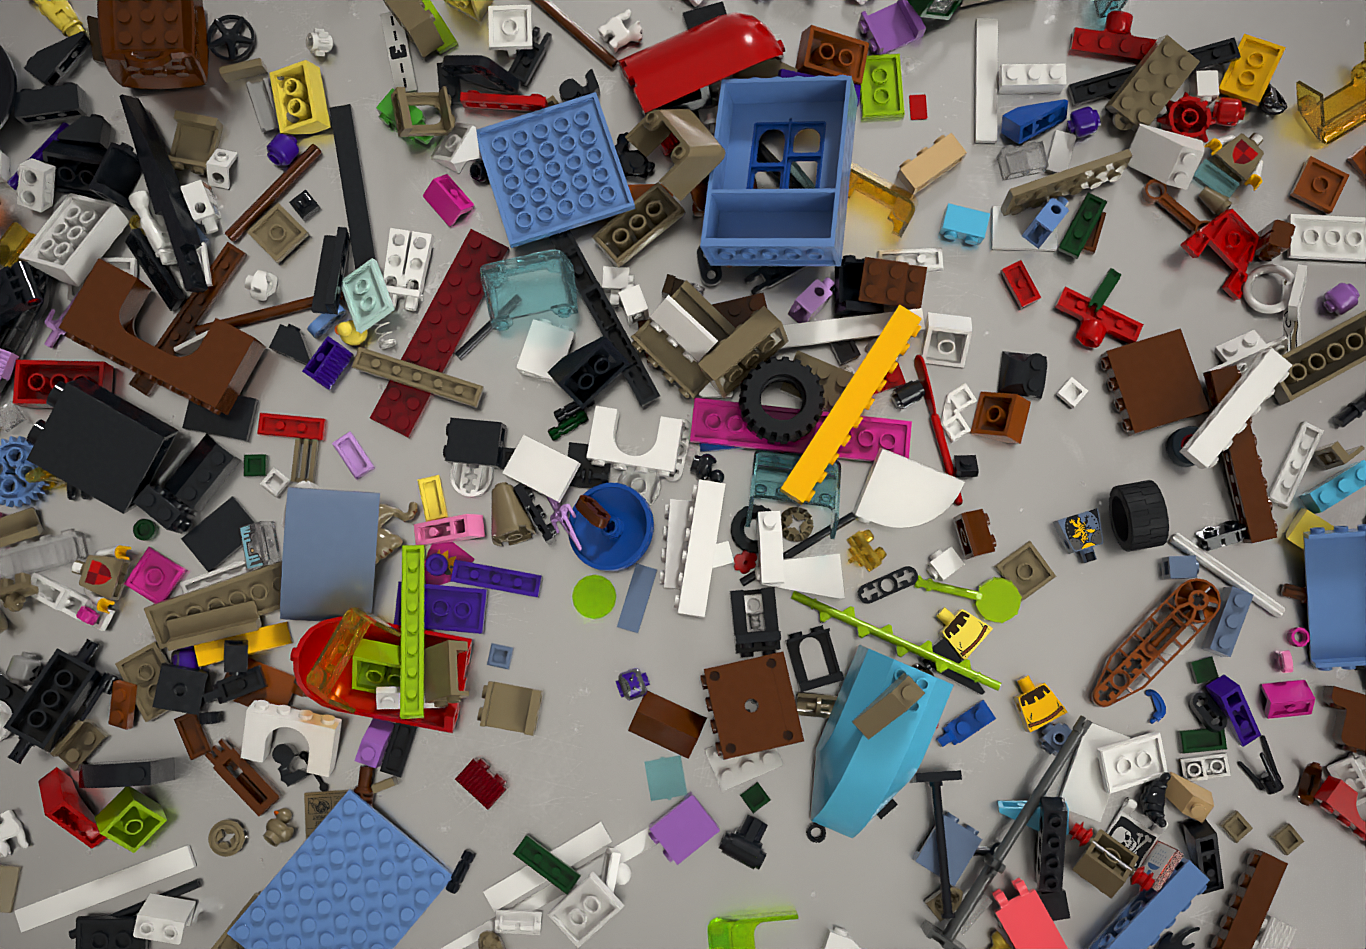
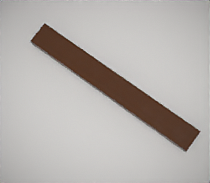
M229 242L226 243L210 266L213 286L208 287V290L203 293L192 292L155 345L156 348L170 355L178 356V353L173 348L189 340L195 331L194 327L201 323L246 258L247 254ZM135 374L129 383L130 386L148 397L158 385L138 374Z

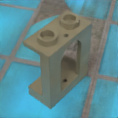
M443 86L439 92L406 93L405 87H396L392 93L391 101L398 137L446 136L455 127V117L451 113L450 108L451 96L447 93L446 86ZM429 105L437 108L440 112L441 120L437 124L412 125L409 106Z

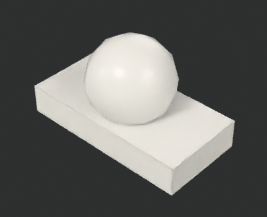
M607 847L601 880L614 893L615 884L625 885L629 882L631 870L627 864L619 863L621 853L616 848Z

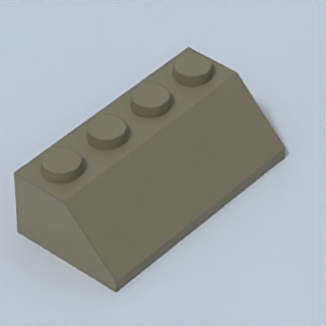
M763 306L761 309L754 311L744 324L738 325L727 339L721 340L711 353L702 357L698 366L723 399L746 379L752 368L755 369L757 364L762 361L766 362L789 342L782 322Z

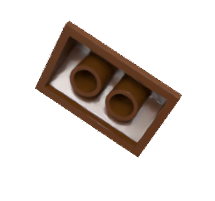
M647 690L628 731L689 759L707 718Z

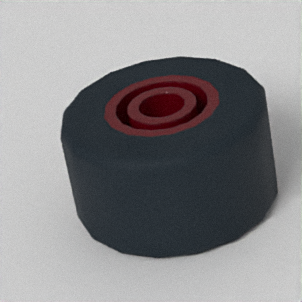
M1183 427L1170 435L1166 444V451L1173 463L1181 467L1195 465L1179 451L1198 430V427Z

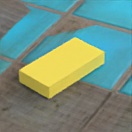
M440 475L418 479L426 522L448 518Z

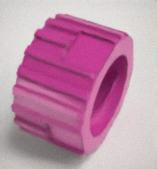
M81 606L76 614L77 618L90 625H94L100 616L99 613L86 606Z
M1295 627L1287 633V640L1292 646L1303 647L1310 642V634L1305 628ZM1296 632L1303 635V639L1300 642H1297L1294 638Z

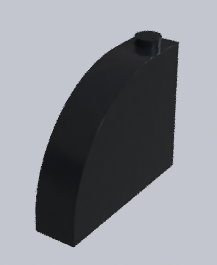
M174 757L79 764V788L145 786L175 780Z

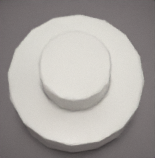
M257 270L254 276H247L245 289L250 290V295L253 299L265 301L267 297L276 292L277 277L274 274Z

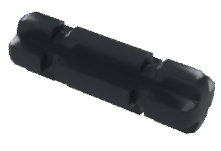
M594 399L587 405V407H590L595 404ZM573 401L565 405L563 409L559 408L553 413L556 420L562 422L567 416L575 415V413L584 409Z
M465 850L463 852L462 860L458 862L451 876L452 880L446 886L448 892L452 894L458 892L461 886L460 883L463 882L470 868L469 864L475 858V853Z

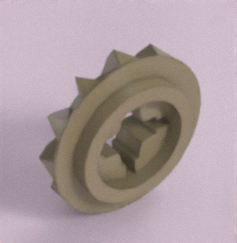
M791 507L781 514L782 536L789 541L799 542L809 537L814 525L813 518L806 509ZM792 515L797 521L804 520L800 525L801 533L795 527L787 528L793 523Z
M229 819L216 823L211 828L208 836L209 846L212 851L223 857L232 856L243 848L246 839L244 829L238 822ZM224 832H226L227 834H235L233 838L230 839V844L227 841L221 843L219 842L220 840H222V838L225 837Z

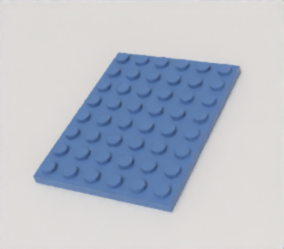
M349 789L228 930L227 934L245 949H393L452 879L453 873L365 800L360 798L359 795Z

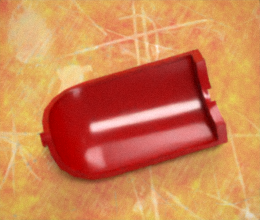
M733 12L712 18L620 59L618 63L629 85H635L633 92L645 116L654 109L772 58L780 60L784 57L785 47L781 40H776L770 28L756 17Z
M341 616L331 618L310 627L300 639L297 647H293L290 660L293 661L296 682L306 696L319 705L339 712L453 733L460 711L459 703H448V706L445 708H424V718L401 719L400 709H377L376 693L352 689L353 654L360 639L401 646V625L360 617ZM425 630L424 649L447 640L468 642V651L457 654L458 689L464 691L467 677L464 676L467 665L470 662L472 639Z

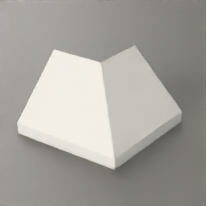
M455 122V127L448 135L442 137L430 158L459 174L467 161L480 158L476 127L470 124Z

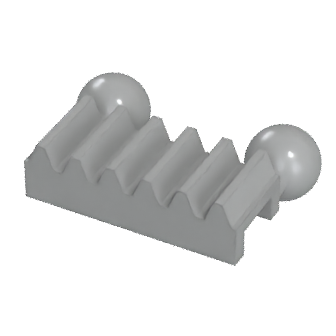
M282 76L277 77V79L281 81L285 78ZM265 77L263 81L252 84L250 81L246 82L261 132L279 129L274 97L270 88L272 87L270 78ZM287 112L286 117L289 122L297 123L299 121V118Z

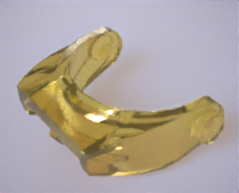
M40 467L33 469L25 475V479L29 483L48 482L50 486H43L42 489L44 491L67 483Z

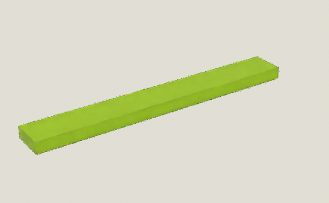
M404 545L402 546L400 718L415 719L424 718L425 546Z

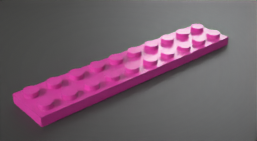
M695 398L690 442L803 454L830 412H823L811 432L801 437L800 440L796 442L790 441L787 444H780V442L772 444L768 443V440L765 438L761 440L756 437L757 434L754 431H749L747 423L743 422L741 418L739 402ZM762 405V408L769 416L778 420H789L800 411V409ZM861 416L863 419L858 427H852L848 434L851 435V438L846 446L840 445L837 453L840 454L838 458L874 462L880 447L909 459L912 421Z

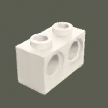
M33 158L19 164L17 170L19 180L16 189V195L18 196L17 204L38 212H43L52 207L56 166Z

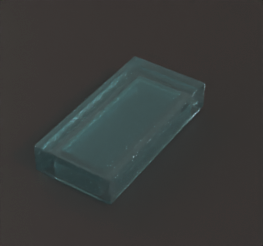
M1207 159L1203 160L1193 176V179L1203 187L1207 186L1229 198L1240 185V183Z

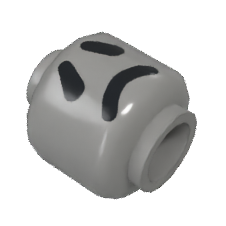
M22 652V655L12 656L6 671V675L10 678L9 681L11 683L21 686H28V683H34L41 668V663L35 659L36 655Z

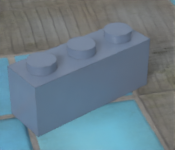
M1234 586L1223 588L1220 596V609L1210 622L1201 649L1220 657H1231L1254 596L1253 594Z

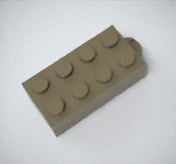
M1164 35L1159 37L1105 106L1114 115L1112 121L1115 127L1119 130L1132 129L1136 132L1139 124L1149 126L1200 61L1170 36Z

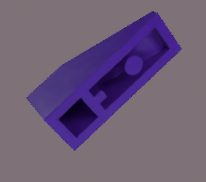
M1225 674L1206 685L1209 695L1225 714L1228 727L1242 747L1261 736L1240 685Z

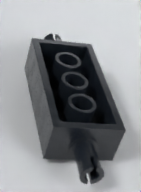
M86 639V642L76 656H71L58 648L56 649L3 727L18 735V739H20L10 755H8L9 759L21 764L31 747H35V745L49 753L52 751L102 676L99 671L89 666L90 664L88 663L100 647L98 644Z

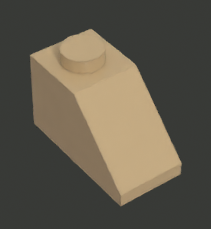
M1170 772L1171 778L1167 783L1165 797L1183 814L1203 823L1214 807L1212 792Z

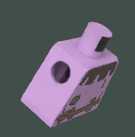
M825 278L822 282L816 279L795 299L788 315L797 323L810 322L828 303L833 294L832 290L835 288V283L830 278Z

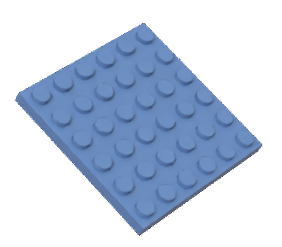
M596 92L476 130L479 150L511 248L635 209V204Z

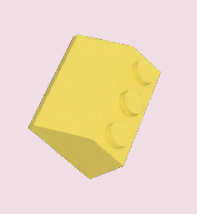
M304 60L269 73L280 134H314L331 128L321 72L318 66ZM282 76V77H285V78H284V80L281 81V80H278L277 77ZM287 112L299 118V121L296 123L288 121L286 117Z

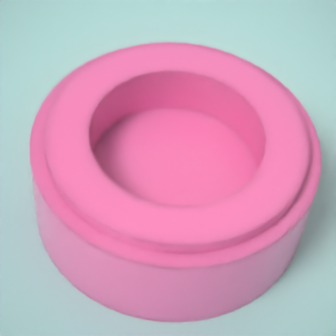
M1280 651L1278 653L1280 670L1283 673L1293 672V660L1290 651Z

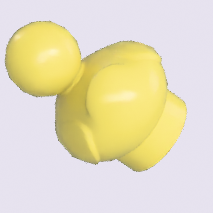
M353 320L341 322L335 327V333L340 335L341 340L348 345L358 346L367 338V330L363 333L357 332Z

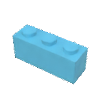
M1362 460L1352 463L1300 495L1299 497L1306 508L1314 514L1321 513L1366 485V461Z

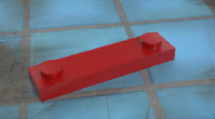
M468 90L460 94V101L464 108L534 112L548 107L546 97L540 94H531L530 96L480 93L476 90Z

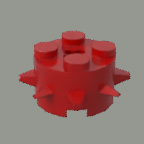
M1187 92L1176 102L1169 100L1165 105L1166 113L1163 117L1157 118V122L1161 123L1162 130L1202 140L1204 143L1209 141L1205 131L1210 125L1216 124V120L1212 119L1209 107L1206 108L1208 104L1206 100L1200 102L1201 99L1189 96Z

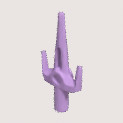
M76 296L56 321L52 320L55 310L51 309L44 321L47 327L52 329L44 343L46 346L53 348L61 334L65 335L66 332L61 330L59 326Z
M547 497L554 510V513L550 516L554 529L559 533L556 524L559 521L578 550H582L568 519V511L573 518H576V514L570 504H563L561 506L559 502Z

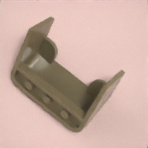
M690 109L653 110L625 138L647 158L671 133L675 135L680 141V144L673 149L671 154V160L675 165L659 182L681 201L722 162L726 152Z

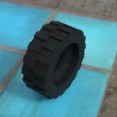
M751 504V506L743 507L734 516L731 523V535L736 546L741 548L742 551L747 550L749 553L759 554L758 541L749 539L746 536L744 526L748 520L757 518L758 512L771 511L769 508H765L763 505Z

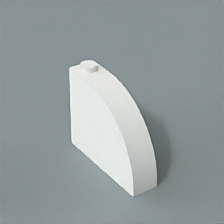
M880 447L853 513L858 516L857 520L866 524L872 521L883 526L897 528L921 525L935 519L948 509L959 495L965 482Z

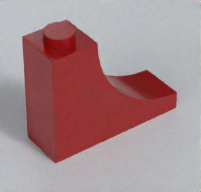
M56 767L38 781L45 816L91 849L107 838L100 834L94 819L95 816L79 796L70 776Z

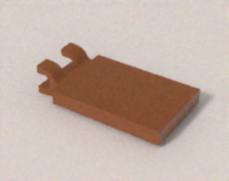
M248 657V669L261 665L268 687L233 701L247 707L254 700H265L275 705H288L293 693L301 697L307 696L296 683L295 675ZM226 672L224 679L232 675H229V672ZM288 705V706H290V707L293 708V709L302 710V709H299V708H297V707Z

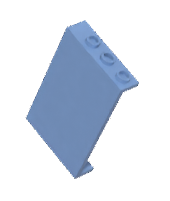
M1366 524L1357 525L1355 529H1348V526H1334V530H1325L1323 527L1310 528V532H1303L1308 630L1310 634V663L1320 671H1330L1332 667H1341L1346 670L1356 669V666L1365 665L1366 667Z

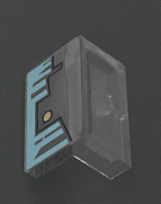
M259 521L239 528L247 570H253L281 561L274 521Z

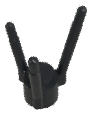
M104 672L82 704L86 706L90 701L80 721L86 719L102 692L111 695L113 681L121 680L119 677Z
M1262 735L1261 740L1268 758L1267 760L1263 752L1260 753L1267 771L1260 776L1262 780L1260 781L1243 762L1239 761L1238 765L1257 784L1259 790L1265 789L1266 793L1271 795L1281 791L1284 785L1281 782V777L1277 771L1266 737Z

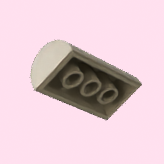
M659 182L634 201L635 209L618 214L592 236L602 252L618 268L623 266L686 214L684 208Z

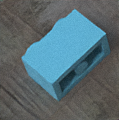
M948 203L944 210L939 234L951 240L963 239L971 245L981 244L985 238L990 213Z

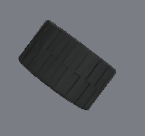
M1152 480L1114 486L1110 491L1109 511L1112 528L1121 548L1126 552L1163 546L1169 536V517L1164 497L1158 485Z

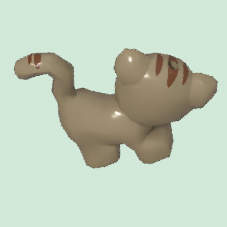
M416 502L409 503V509L406 513L399 508L391 507L387 504H379L375 565L380 559L389 556L394 549L400 547L403 543L398 535L383 529L382 526L392 516L404 522L413 519L417 513Z

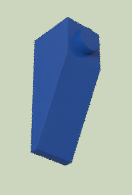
M1063 99L1017 107L1002 115L1001 133L1020 144L1066 120L1068 100Z

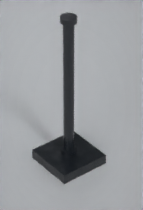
M961 770L915 773L910 780V783L929 782V787H932L943 904L941 919L955 918V913L952 911L941 786H943V781L962 780Z

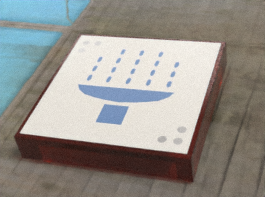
M1160 841L1156 843L1141 865L1145 866L1144 872L1146 874L1154 873L1152 878L1155 879V882L1151 889L1156 892L1161 890L1184 856L1178 849Z

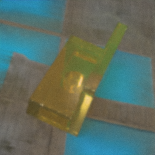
M13 222L0 238V265L3 268L6 266L11 268L12 264L22 261L19 259L20 254L36 234L28 232L20 224Z

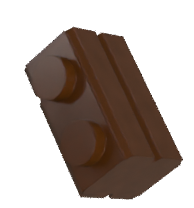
M1278 219L1271 222L1258 232L1259 240L1254 255L1258 256L1262 261L1269 262L1288 250L1296 226Z

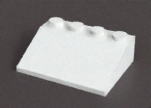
M70 193L20 254L19 259L28 262L29 265L64 283L79 287L93 269L98 258L101 259L119 234L123 232L129 220L116 204Z

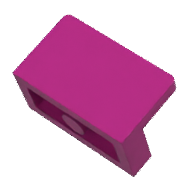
M448 174L434 178L423 194L426 201L448 226L454 225L461 214L471 211L475 206Z
M1305 680L1262 684L1261 689L1267 699L1264 711L1267 719L1312 714L1315 697Z

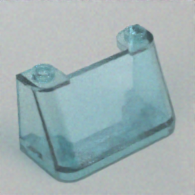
M561 250L542 251L488 263L480 267V278L491 325L495 330L506 331L513 325V319L553 311L560 318H567L572 314L578 313L574 266Z

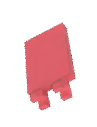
M1018 877L1011 881L1018 893L1016 897L1008 901L1004 892L1000 889L992 892L994 899L1000 907L994 910L1015 949H1068L1035 889L1028 891L1024 881Z

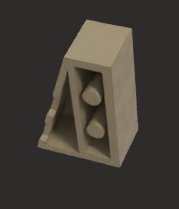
M383 0L399 25L408 33L410 40L414 41L423 58L444 44L433 23L436 19L429 9L424 10L425 5L422 0Z

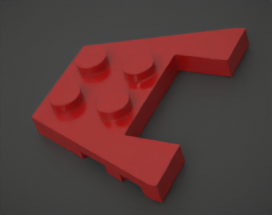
M1232 208L1225 210L1182 242L1180 246L1192 258H1197L1208 244L1233 270L1222 286V289L1233 300H1240L1243 293L1240 290L1242 284L1247 280V267L1253 260L1259 236Z

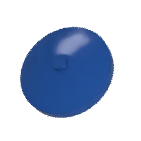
M603 483L594 486L583 495L590 496L610 514L611 519L606 528H598L592 525L574 505L573 511L576 514V518H573L570 514L569 521L582 550H578L569 536L571 547L578 558L592 568L602 571L623 570L636 563L644 555L651 543L654 530L651 508L639 492L627 485Z

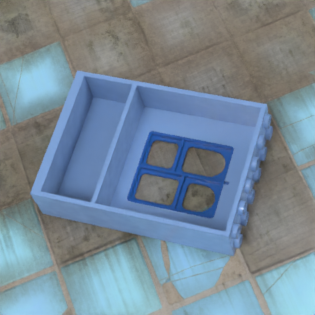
M818 75L815 77L795 76L791 78L776 76L772 78L752 77L750 79L730 78L721 80L714 137L725 149L726 154L722 162L709 173L700 247L710 266H841L858 102L852 76L838 75L825 77ZM809 128L819 133L820 147L817 152H793L794 139L798 132ZM772 129L783 132L785 136L783 160L779 163H758V146L762 134ZM815 161L818 163L815 189H789L791 164L793 162ZM778 171L781 173L779 189H753L757 172Z

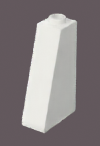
M838 553L783 559L784 583L762 584L839 599L845 598L841 559ZM758 562V567H755L756 580H760L761 584L760 563Z

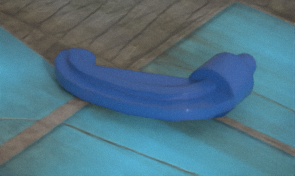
M1148 689L1145 694L1152 697L1156 712L1150 720V723L1153 724L1156 721L1159 722L1165 716L1166 706L1159 693Z

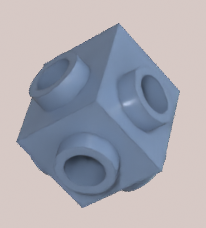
M1059 722L1055 725L1050 723L1041 731L1044 734L1039 739L1043 743L1041 746L1050 755L1053 753L1056 756L1072 730L1065 723L1063 725ZM1056 734L1063 738L1061 743L1055 740Z

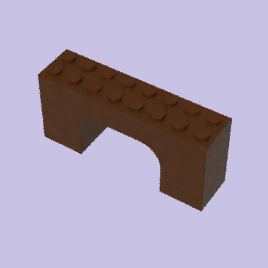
M98 258L59 326L61 330L66 332L64 336L167 388L173 393L183 396L199 406L201 405L217 415H220L221 412L228 415L266 347L255 337L218 318H215L199 348L190 355L177 357L139 339L134 330L135 318L149 295L151 288L137 277Z

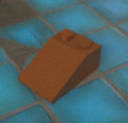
M810 25L801 34L795 68L800 73L814 76H852L853 83L860 85L863 81L869 43Z

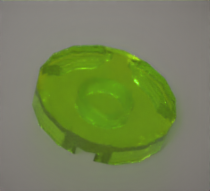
M589 575L579 580L574 587L572 595L573 604L577 611L591 619L603 618L609 614L614 608L617 598L612 583L599 575Z

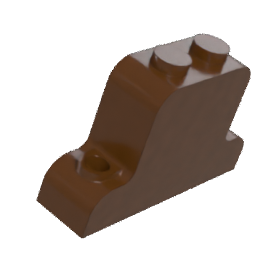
M1324 686L1322 695L1324 702L1329 707L1337 709L1332 732L1333 741L1336 744L1342 745V750L1357 753V750L1364 751V756H1366V695L1336 686Z

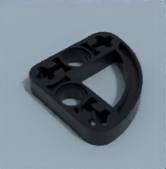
M446 55L442 61L441 68L472 85L502 93L517 94L521 81L486 56Z

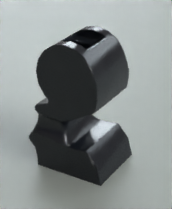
M593 69L587 71L585 75L586 86H581L573 78L562 82L559 87L562 102L594 92L597 93V96L600 95V88Z
M279 744L273 749L272 757L275 762L281 764L278 770L281 775V781L287 787L312 775L307 773L305 768L298 769L297 771L293 770L292 766L299 757V752L292 744Z

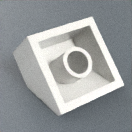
M928 312L921 352L925 363L964 368L973 332L971 317Z

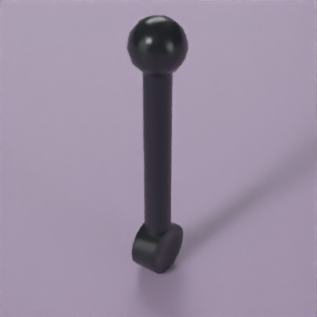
M301 751L299 757L308 765V753ZM313 774L320 784V790L322 792L327 791L329 784L323 782L320 775Z

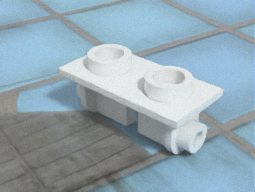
M496 910L495 933L540 935L542 912Z

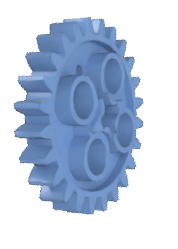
M10 436L9 441L1 439L0 467L3 466V471L0 474V505L6 504L8 507H13L14 505L22 507L23 503L31 505L30 498L39 500L37 493L45 494L42 487L50 486L46 482V478H52V475L27 461L33 445L27 443L25 437L19 436L16 438ZM20 452V453H21V457H20V459L17 461V460H16V457H17V454ZM33 469V475L29 478V471ZM15 483V489L11 491V486Z

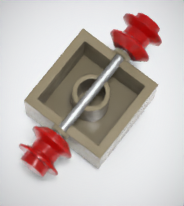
M1077 822L1068 833L1071 835L1070 841L1077 839L1079 841L1078 847L1087 844L1072 869L1081 878L1088 881L1111 899L1126 882L1128 876H1131L1130 885L1137 883L1140 886V892L1143 889L1148 891L1155 882V879L1152 878L1154 873L1146 874L1144 872L1145 866L1138 867L1137 869L1134 868L1139 856L1102 829H1099L1095 836L1092 837L1093 828L1086 830L1083 828L1084 822L1080 825Z

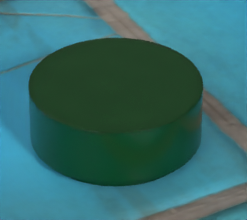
M140 519L133 526L134 536L142 541H150L157 534V525L152 520Z

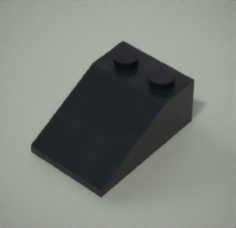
M602 336L561 358L547 373L584 409L631 363L605 336Z

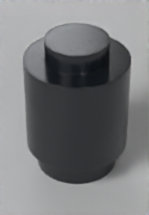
M911 380L894 389L891 399L897 408L900 406L902 409H905L920 401L922 396L925 395V390L918 380L914 382Z

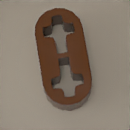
M580 495L575 508L592 525L602 529L606 528L611 519L610 514L590 496Z

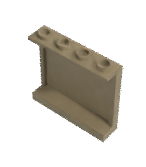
M687 280L671 296L718 340L707 354L711 353L721 340L727 339L734 332L735 327ZM648 319L631 336L633 340L631 344L639 352L643 350L649 356L647 360L655 368L659 365L665 371L662 375L671 384L675 381L680 386L678 391L686 399L689 396L694 399L709 381L701 372L698 363L695 360L691 363L682 354L684 350L679 346L676 348L666 340L668 335L663 331L657 332L650 325L652 321Z

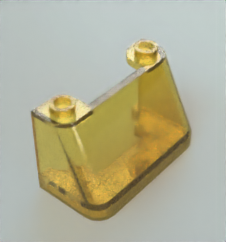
M851 163L848 198L850 199L854 190L892 209L888 216V219L893 223L892 233L901 238L918 208L917 197L860 165Z

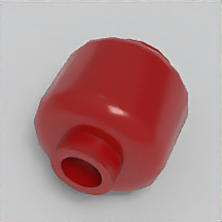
M1222 97L1218 102L1215 101L1212 119L1216 120L1217 125L1234 127L1239 120L1244 119L1246 107H1242L1240 99Z

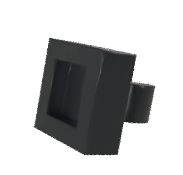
M306 189L289 202L303 221L320 209V206Z

